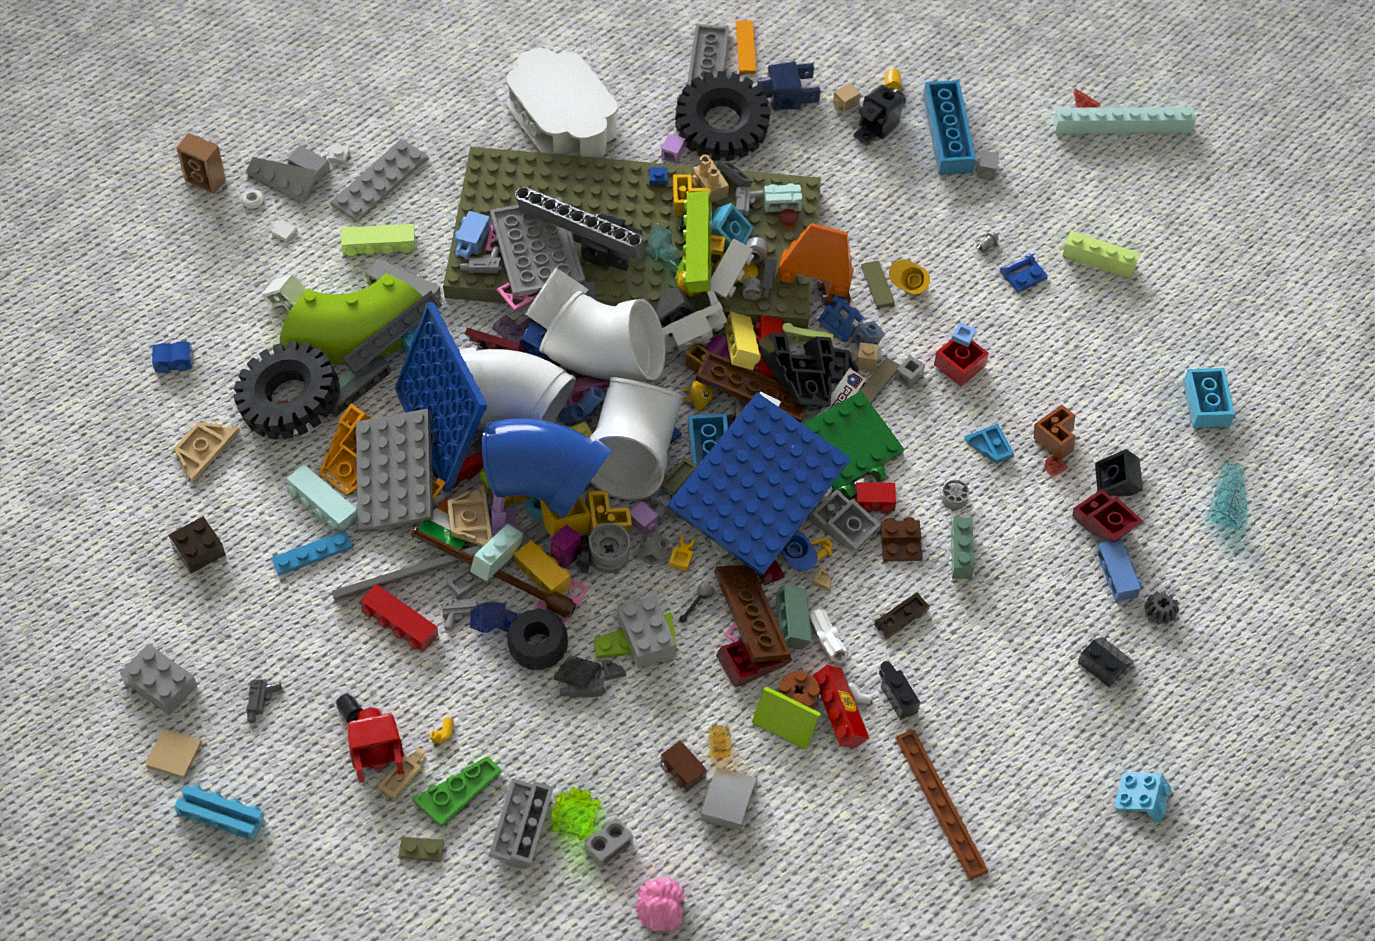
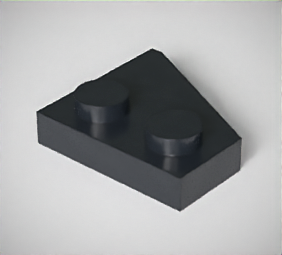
M833 348L835 356L832 361L831 369H833V375L830 382L839 384L849 368L858 373L859 369L856 363L853 362V357L849 350Z

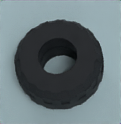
M534 609L525 611L518 615L509 627L507 634L508 648L513 659L522 667L530 670H545L553 667L561 661L568 648V634L565 624L558 615L549 610ZM535 634L548 636V639L540 645H532L527 642Z

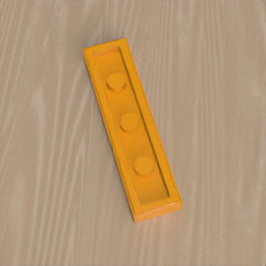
M753 20L736 21L739 74H756Z

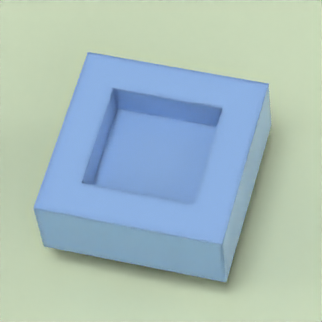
M959 322L951 340L968 347L976 334V329Z

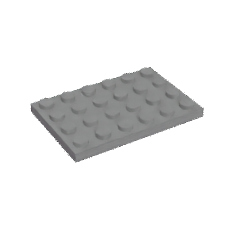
M559 197V198H554V199H556V200L562 202L560 197ZM519 205L490 210L491 220L513 298L539 293L555 268H558L578 283L585 282L584 273L570 231L521 211Z
M423 409L357 421L358 530L363 532L433 520L431 411Z

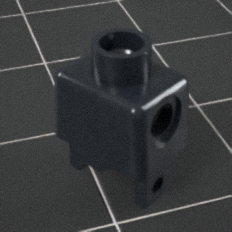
M879 85L864 97L863 106L858 110V113L861 115L859 121L861 128L854 133L853 137L868 145L876 137L883 140L899 125L902 108L906 104L903 93L897 89L891 90L885 85ZM884 119L883 124L879 123L877 120Z
M603 213L595 215L635 232L643 238V231L625 225L624 219ZM574 233L573 241L581 244V256L584 260L605 269L613 266L627 271L629 256Z

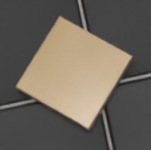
M163 729L145 765L148 768L185 779L202 741Z

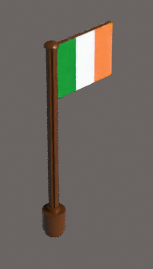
M444 498L433 511V520L424 521L419 528H414L411 532V537H415L472 565L474 557L461 551L468 541L451 537L447 507L448 499ZM498 570L493 575L545 601V604L548 605V610L562 617L567 616L570 618L575 611L577 603H574L573 599L557 591L554 594H548L501 570Z

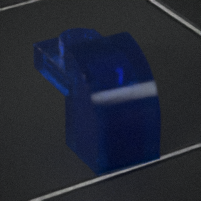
M483 603L471 610L470 628L482 633H489L495 628L508 632L511 623L517 617V613L507 610L504 603Z

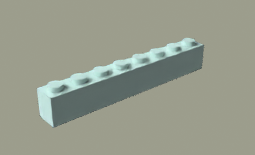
M1193 107L1056 108L1053 123L1055 134L1192 133L1196 119Z

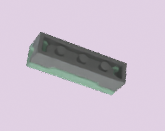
M378 355L356 373L349 369L346 374L339 377L337 381L340 384V392L336 393L338 396L336 405H329L332 410L331 414L336 418L351 403L356 402L391 374L390 363Z

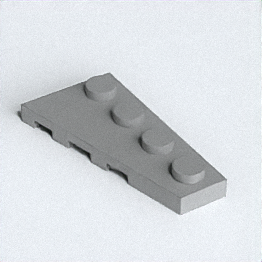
M252 157L245 173L305 203L320 171Z

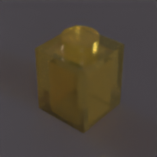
M718 725L709 728L710 758H730L729 727Z

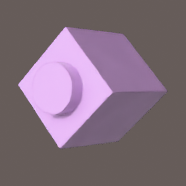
M669 134L661 148V159L678 163L685 150V138Z
M641 501L630 511L632 526L643 535H646L648 532L653 533L657 529L658 514Z

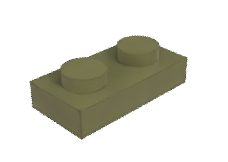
M402 836L399 859L441 862L444 840Z

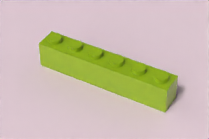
M709 191L687 193V200L684 201V209L687 211V215H684L686 230L683 231L684 240L686 241V245H683L684 256H686V260H683V268L686 271V275H683V284L687 286L689 293L711 291L712 201Z

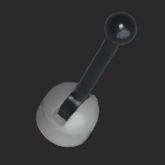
M706 581L700 583L697 588L699 596L686 613L679 617L681 623L687 621L688 615L701 598H709L713 594L715 589Z

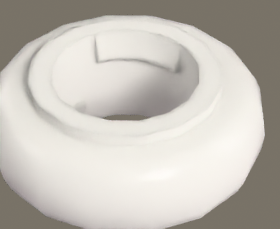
M249 190L242 196V204L249 209L260 207L264 201L263 194L258 190ZM251 197H257L254 201L248 200Z

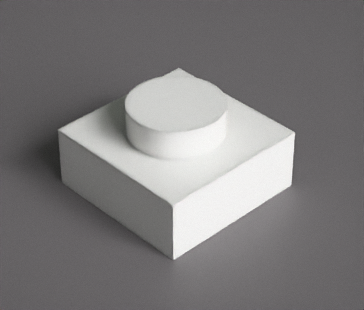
M331 145L328 161L346 163L349 147Z

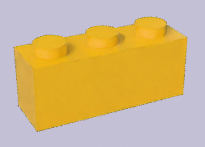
M530 540L513 554L515 564L544 592L554 594L557 591L562 594L571 587L570 573L565 568L562 569L554 557H549L541 545H536Z

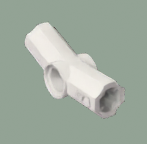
M815 610L809 616L816 633V641H819L821 645L820 650H825L831 661L837 664L843 662L848 654L841 642L838 630L832 626L825 610Z

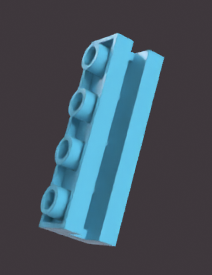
M185 785L182 790V800H177L174 805L177 815L252 841L255 840L265 820L260 808L253 805L250 807L243 805L236 799H225L216 792H205L198 786L191 787Z

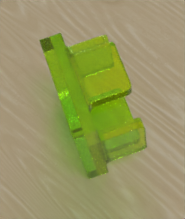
M571 787L570 793L561 791L560 795H557L552 811L550 832L586 840L588 836L593 834L602 801L592 799L590 791Z

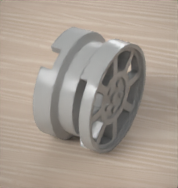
M960 480L948 481L943 486L941 501L949 509H962L968 502L970 493L968 486Z

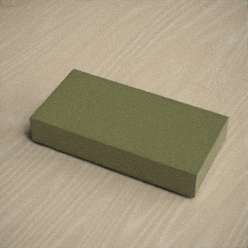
M684 457L664 479L660 486L661 489L674 496L698 466Z

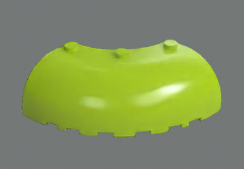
M387 273L372 285L352 293L326 294L307 288L286 317L280 335V344L282 343L286 350L288 342H297L299 346L303 342L308 343L313 348L317 347L322 350L332 365H343L345 362L342 358L423 296L409 284ZM398 339L379 355L386 356L396 352L397 349L402 347L401 339Z

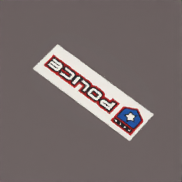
M849 368L831 394V405L829 407L823 406L818 415L856 394L866 379Z

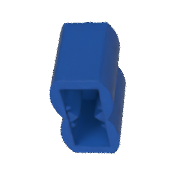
M180 341L172 344L159 343L153 345L152 365L155 371L166 373L169 370L186 371L192 368L193 349L190 342Z

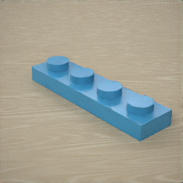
M346 530L271 557L278 576L350 550L353 546Z

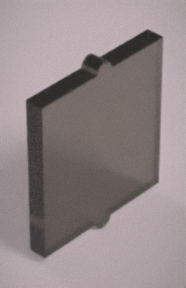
M569 655L566 661L560 665V669L554 675V680L585 689L591 679L595 678V674L600 669L601 664Z

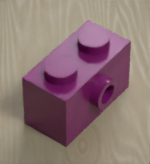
M567 524L550 539L551 556L555 558L559 566L567 569L577 559V551H581V535Z

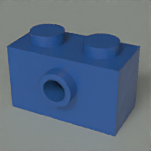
M531 321L519 343L530 354L539 358H549V356L539 351L547 330L542 325Z

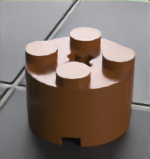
M797 670L783 677L779 684L778 692L815 710L818 704L820 688L813 676L804 670Z

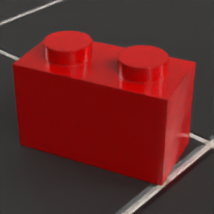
M856 483V502L866 512L880 511L887 514L895 511V483Z

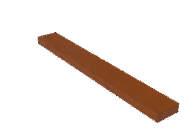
M915 730L896 736L895 739L969 881L988 874V868Z

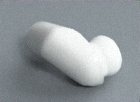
M848 682L855 702L870 705L871 695L860 693L855 683Z

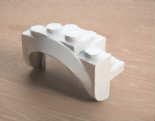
M711 288V291H706L710 300L709 307L662 328L665 354L673 351L674 347H677L679 352L684 351L686 353L695 343H700L701 346L711 341L710 338L714 337L712 334L713 328L717 331L725 327L724 323L727 322V319L713 288Z

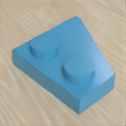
M998 423L965 436V441L996 464L1014 457V453Z

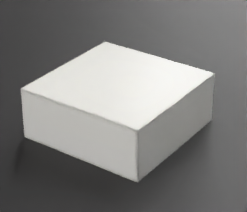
M281 220L271 233L287 242L297 231V227Z

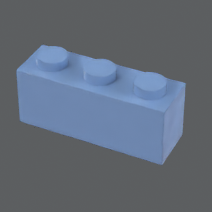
M1122 539L1114 543L1109 541L1099 543L1096 553L1115 602L1137 598L1142 589V584L1135 575L1133 562L1129 560L1127 546H1124Z

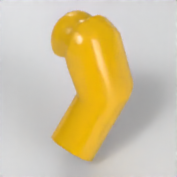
M452 718L444 719L442 730L430 733V739L434 744H441L452 736L454 724Z

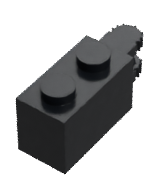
M883 661L880 665L881 670H879L882 679L881 689L899 719L902 720L918 713L920 701L901 669L896 671L892 663Z

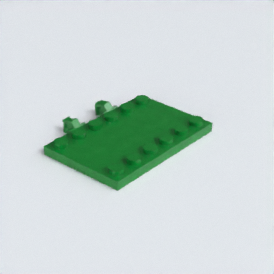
M862 391L803 424L851 458L850 463L831 486V494L838 490L849 501L856 496V492L852 487L854 481L867 474H872L879 483L887 477L883 470V465L905 451Z

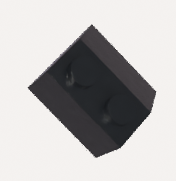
M1125 449L1095 462L1097 492L1103 489L1109 496H1131L1143 491L1140 458L1129 450Z
M1104 637L1094 639L1081 652L1078 664L1109 688L1134 662V660Z

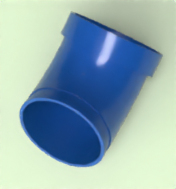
M515 418L496 422L489 421L484 427L482 436L484 469L493 494L498 498L522 495L540 499L549 504L547 508L562 519L566 517L612 451L610 447L597 438L593 441L566 426L538 419Z

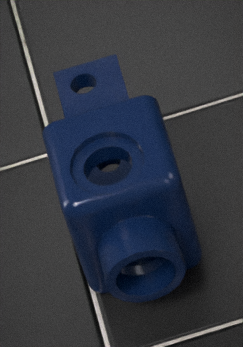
M795 60L772 63L768 66L767 77L758 78L757 85L763 90L762 96L766 95L767 98L771 99L774 110L801 109V104L819 103L820 87L802 89L800 81L813 78L814 63L796 65Z

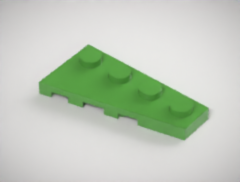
M487 756L466 767L463 772L446 778L445 782L428 788V791L423 794L415 795L412 797V801L442 828L502 773V769Z

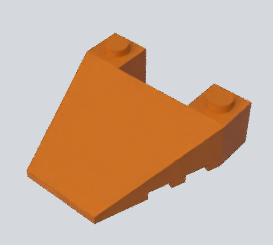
M811 223L800 234L799 238L796 241L794 240L791 246L783 251L776 280L793 284L796 274L831 282L829 294L846 298L854 272L851 263L852 256L850 255L848 233Z

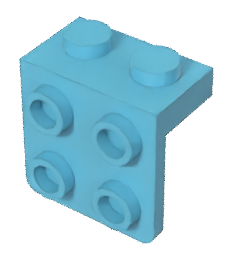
M1126 772L1122 775L1115 807L1117 810L1146 811L1153 821L1162 823L1163 815L1167 811V799L1171 795V786L1162 773Z

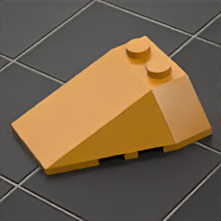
M352 403L339 418V426L336 434L332 437L330 450L326 453L319 472L321 477L346 495L357 490L356 422L371 419ZM323 472H326L328 475H330L332 478H334L335 480H337L339 483H341L343 486H345V487H346L347 489H349V490L347 491L346 489H344L342 486H340L338 483H336L335 481H333L331 478H329V477H328L327 475H325Z

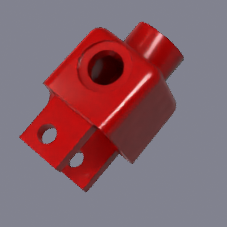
M377 708L362 710L358 714V720L351 721L347 725L349 752L352 766L356 769L358 782H365L364 767H370L374 770L385 769L393 761H396L398 775L404 774L402 763L404 752L395 717L393 714L382 715L381 710Z

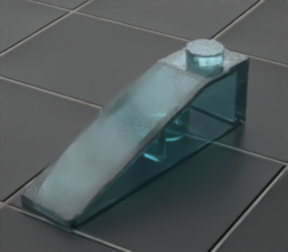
M1225 459L1205 520L1243 532L1248 517L1244 465Z

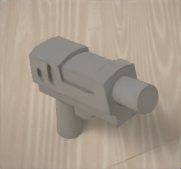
M737 187L735 207L743 216H748L749 204H754L756 198H763L764 191L750 192V187Z
M494 247L491 255H484L483 258H469V263L460 264V271H469V274H498L502 270L500 266L501 258H497L500 248Z
M476 597L465 600H444V603H441L443 618L447 617L444 628L452 630L454 621L462 620L463 616L477 615L478 608H486V600L476 601Z

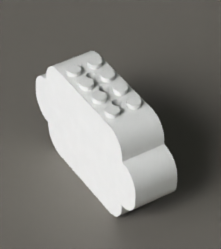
M536 48L522 53L517 60L518 68L511 70L506 78L509 87L507 107L541 153L602 158L607 150V142L613 140L617 134V103L615 97L611 96L607 87L600 82L598 75L593 73L590 65L586 64L582 57L575 53L562 52L555 54L553 51L545 48Z

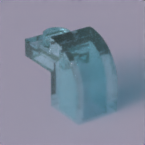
M658 224L649 232L648 254L655 262L662 258L664 261L676 265L679 261V249L671 245L672 231Z

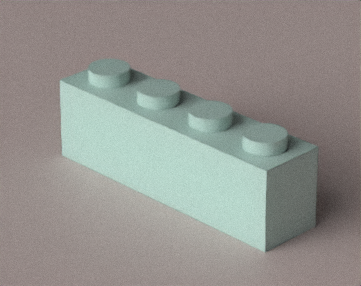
M302 465L287 478L289 492L293 496L298 495L306 507L311 506L317 517L326 519L327 524L332 530L337 529L339 532H342L357 520V509L306 465Z

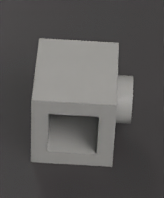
M982 150L980 160L977 159L975 170H978L977 176L984 179L995 178L999 153Z

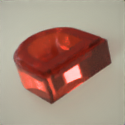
M1056 456L1048 457L1044 464L1045 470L1051 477L1068 468L1063 460H1059Z

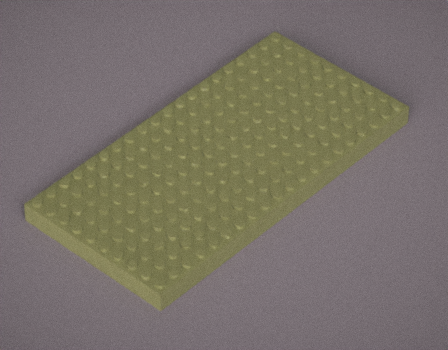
M470 146L443 283L444 298L507 304L496 291L497 288L509 283L501 253L499 252L497 257L501 258L500 266L502 268L498 274H469V271H460V264L469 263V259L465 260L462 256L455 257L457 247L454 236L456 231L460 230L462 219L467 216L469 211L489 216L490 226L493 225L490 210L518 205L515 192L520 188L526 187L553 199L560 197L563 203L594 216L597 213H603L624 219L625 225L642 230L646 254L640 259L629 257L627 271L613 266L605 269L584 260L581 256V244L574 242L584 273L585 282L594 281L598 302L609 306H617L621 302L644 299L651 304L656 312L661 296L677 285L675 281L678 271L677 266L680 265L684 255L683 245H686L684 235L680 233L682 216H674L673 175L691 174L693 176V167L696 166ZM650 167H668L667 186L649 185ZM742 171L753 180L750 192L764 191V186L771 184L777 186L787 184L800 185L802 209L801 211L765 212L764 197L756 198L754 204H749L748 216L744 215V217L754 229L748 240L752 237L764 239L768 244L766 259L772 256L777 260L772 290L769 292V298L760 297L757 300H747L743 297V283L736 282L734 285L736 290L732 297L728 296L727 300L716 295L717 300L721 303L726 319L731 311L751 317L752 325H754L756 321H759L761 315L782 319V326L785 323H791L793 327L808 329L813 277L796 274L794 283L791 284L776 280V275L783 251L788 249L794 240L796 241L811 223L817 224L821 178ZM723 176L729 185L728 197L712 203V216L717 207L730 203L736 206L737 186L733 184L731 178ZM489 232L478 254H471L470 258H483L484 255H491V251H485ZM495 241V243L491 244V247H492V248H494V247H498V248H499V245H498L497 241ZM711 254V262L714 263L711 278L715 272V264L720 260L721 255ZM766 259L760 264H755L758 269L757 279L760 280L761 285ZM510 287L503 290L505 293H512ZM706 291L701 292L699 295L695 294L692 297L688 296L698 311L710 306L709 296ZM538 293L530 294V295H528V296H529V297H532V296H534V295H536V294H538ZM513 299L514 304L523 302L520 299Z

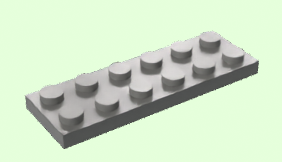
M696 24L687 84L691 86V80L697 76L703 80L705 73L712 72L715 78L718 71H724L729 27Z
M400 139L330 202L331 206L358 223L428 159V155L405 140Z

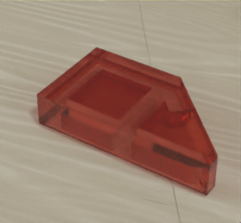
M1074 89L1073 95L1076 108H1100L1101 104L1080 90Z

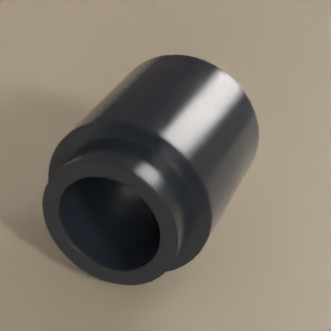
M343 694L336 701L337 710L347 723L358 720V714L363 708L353 696Z

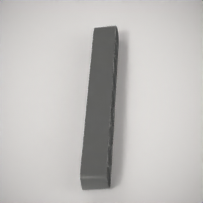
M523 187L515 192L519 208L525 213L631 258L640 259L646 254L643 238L635 232L532 189Z

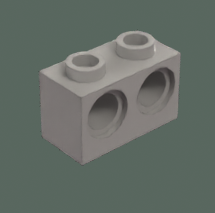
M615 818L612 822H606L598 833H593L587 837L584 843V850L602 868L633 844V834L618 818ZM614 833H618L621 835L618 838L611 837V835ZM597 846L604 847L602 851H597L594 848Z

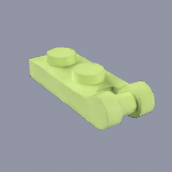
M785 323L782 326V333L787 334L788 342L804 345L814 337L820 336L831 337L833 343L834 334L793 327L791 323Z

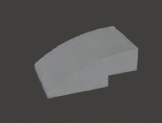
M835 490L828 499L821 503L809 517L810 521L834 540L854 551L881 526L855 500L849 501L838 490Z
M717 767L701 810L700 820L741 831L757 778Z

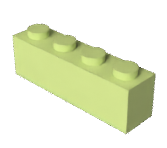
M414 224L341 228L343 255L355 256L356 254L373 255L374 253L391 254L392 252L409 253L415 251Z
M1070 231L1062 256L1131 278L1140 253Z

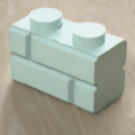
M771 184L764 186L765 212L801 211V186L795 184L779 186Z

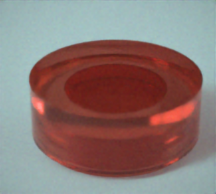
M785 209L780 213L782 225L791 227L797 223L798 214L795 210Z

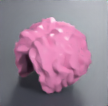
M658 877L656 880L647 881L638 891L639 897L636 902L637 916H639L641 924L646 925L655 932L675 930L682 922L681 915L683 909L679 903L686 898V895H684L685 889L680 888L679 883L672 880L671 877Z

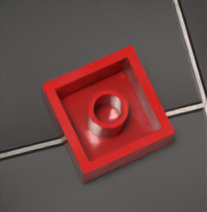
M950 340L936 352L934 365L962 387L986 366L989 353L973 340L968 347Z

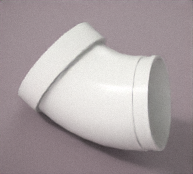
M581 290L572 295L559 311L548 328L539 349L542 354H546L551 360L567 369L585 376L610 380V377L638 382L655 380L661 375L665 363L663 330L654 308L648 301L636 299L621 302L617 306H609L596 301L590 296L588 297Z
M475 347L459 349L477 386L480 388L483 398L487 402V409L482 416L477 430L484 429L489 421L496 422L503 419L526 418L554 422L571 395L576 382V377L569 375L562 368L531 354L504 349L476 350Z
M610 377L609 388H607L596 431L589 439L595 441L597 438L610 447L612 451L590 482L598 490L608 491V495L623 500H638L655 493L663 482L668 466L667 453L680 408V400H682L683 395L634 380Z

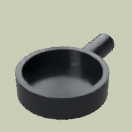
M587 535L581 536V551H577V567H581V574H589V542Z

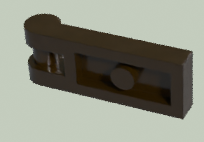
M916 592L877 619L874 626L878 630L881 629L884 632L885 638L889 639L896 632L928 611L930 606ZM889 621L893 624L890 627L886 624Z

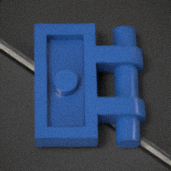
M836 295L832 301L837 305L834 308L827 305L818 321L842 341L847 342L855 332L856 326L852 322L856 319L861 323L864 317L858 309L852 308L847 304V300L841 299ZM842 309L849 314L847 318L840 314Z

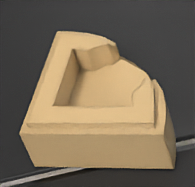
M820 567L812 580V584L829 592L832 584L831 578L827 570Z

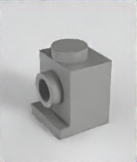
M909 356L897 369L895 379L910 389L924 374L925 365L921 361Z

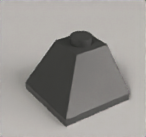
M676 285L661 296L656 314L661 327L664 328L668 324L698 310L688 296Z

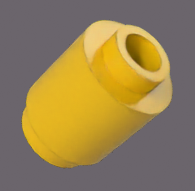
M889 69L885 74V86L891 90L897 89L901 91V73L897 69Z

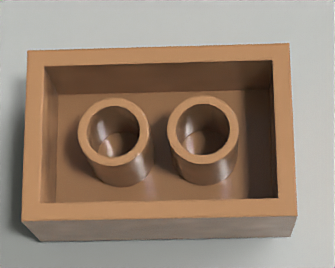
M188 133L176 147L184 180L215 194L226 180L219 146Z

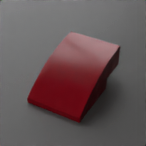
M1103 489L1074 507L1072 513L1076 521L1088 531L1113 543L1143 523V520L1118 497H1110Z
M742 637L739 638L738 642L721 646L716 654L734 687L754 681L782 668L792 661L790 657L789 660L752 662Z

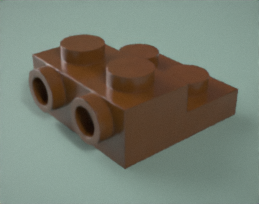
M908 517L903 521H896L894 518H887L881 521L880 536L883 562L922 561L920 520Z

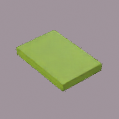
M766 686L763 689L751 723L807 749L821 713Z

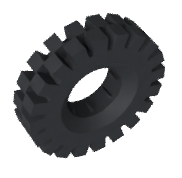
M718 71L715 78L712 72L705 73L703 80L697 76L691 80V86L687 84L682 89V95L679 94L677 100L675 126L676 130L679 131V137L685 138L687 148L691 152L698 149V156L700 157L711 154V160L720 161L721 156H725L726 161L735 160V155L737 154L740 159L748 156L749 150L754 152L759 148V143L762 144L768 132L770 107H768L769 101L766 95L762 96L763 90L758 85L752 87L753 81L748 77L740 81L741 74L732 72L730 78H727L726 71ZM723 106L734 110L739 115L740 120H738V124L735 127L721 130L709 125L704 116L707 115L710 109Z
M288 342L286 350L282 343L274 345V354L272 355L265 349L259 353L262 361L259 362L253 357L247 363L250 370L242 369L238 375L241 381L235 382L234 390L236 394H233L236 407L250 429L255 430L257 434L263 437L267 434L270 439H278L281 433L284 439L293 438L294 429H296L299 436L308 432L307 423H310L313 428L317 427L322 423L318 415L327 418L332 412L329 405H336L338 400L336 393L340 392L336 371L322 350L317 347L313 348L311 344L304 342L301 346L297 342ZM291 380L305 382L304 390L295 400L286 404L271 402L273 392L281 384Z

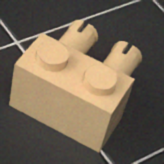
M702 155L700 157V165L693 167L692 183L698 188H710L712 203L728 197L729 185L713 161H711V158L708 155Z

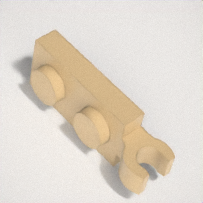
M417 748L410 758L404 755L402 757L404 774L398 775L397 766L395 765L378 785V789L395 801L422 770L419 764L426 758L424 755L425 751Z

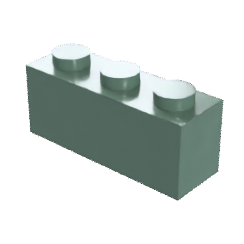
M953 517L951 524L952 578L972 579L974 571L973 518Z
M785 584L776 593L778 625L788 648L803 649L812 639L807 592L805 588Z

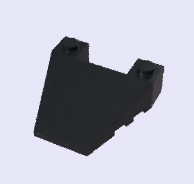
M771 332L759 341L763 361L798 405L824 407L831 405L832 384H830V380L833 375L831 367L835 356L831 337L816 336L805 343V355L790 354L787 334Z

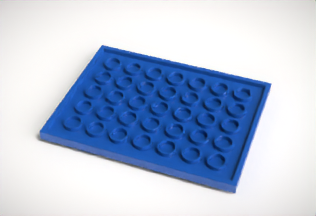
M427 302L395 385V390L405 413L423 409L431 411L432 469L437 479L440 478L445 482V485L442 487L443 491L451 492L459 471L462 469L469 447L474 440L477 428L481 423L482 416L487 409V402L483 398L480 388L477 386L459 348L453 340V336L442 319L440 311H438L435 303Z
M757 392L666 507L756 573L763 576L850 463L851 458Z

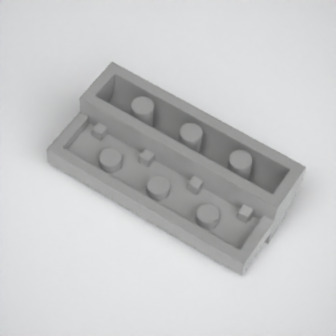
M512 778L488 857L507 862L509 866L517 868H527L531 865L554 787L533 781V784Z

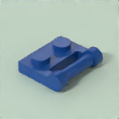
M1031 253L1009 266L1005 265L1000 268L1001 274L1017 293L1048 278V275L1035 261ZM1027 264L1031 266L1019 273L1011 274V272Z

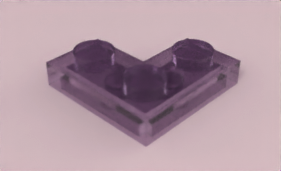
M505 315L493 324V330L504 339L519 343L531 321L537 322L528 317L518 325L508 315Z

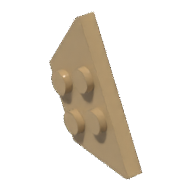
M197 422L173 448L192 483L240 432L238 426L227 428L222 427V424Z
M485 484L479 485V489L471 493L467 491L461 496L447 501L451 537L481 546L486 545L492 539Z

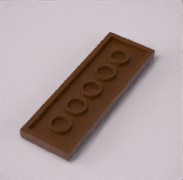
M707 351L695 378L697 382L746 403H749L757 392H763L781 401L779 408L800 423L807 405H798L780 381L757 371L732 365L731 360Z
M747 565L716 566L714 570L715 576L751 661L789 660L791 653L756 572Z

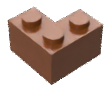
M1063 405L1059 406L1034 424L1033 439L1059 460L1063 459L1074 451L1075 435L1071 432L1074 430L1075 415Z

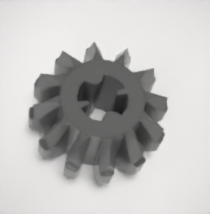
M1158 591L1154 595L1150 594L1144 605L1146 616H1151V621L1158 619V625L1161 624L1162 620L1167 625L1170 620H1175L1176 614L1179 612L1178 600L1173 599V594L1166 595L1165 591L1162 594Z

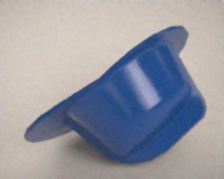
M798 530L781 553L792 568L806 571L815 566L818 555L806 535Z

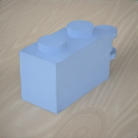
M469 211L467 216L463 217L461 228L459 231H456L454 236L457 247L455 257L462 256L465 260H468L471 254H478L490 230L489 216Z

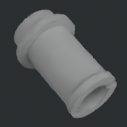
M994 232L987 233L986 237L976 245L977 249L985 253L992 245L998 243V235Z

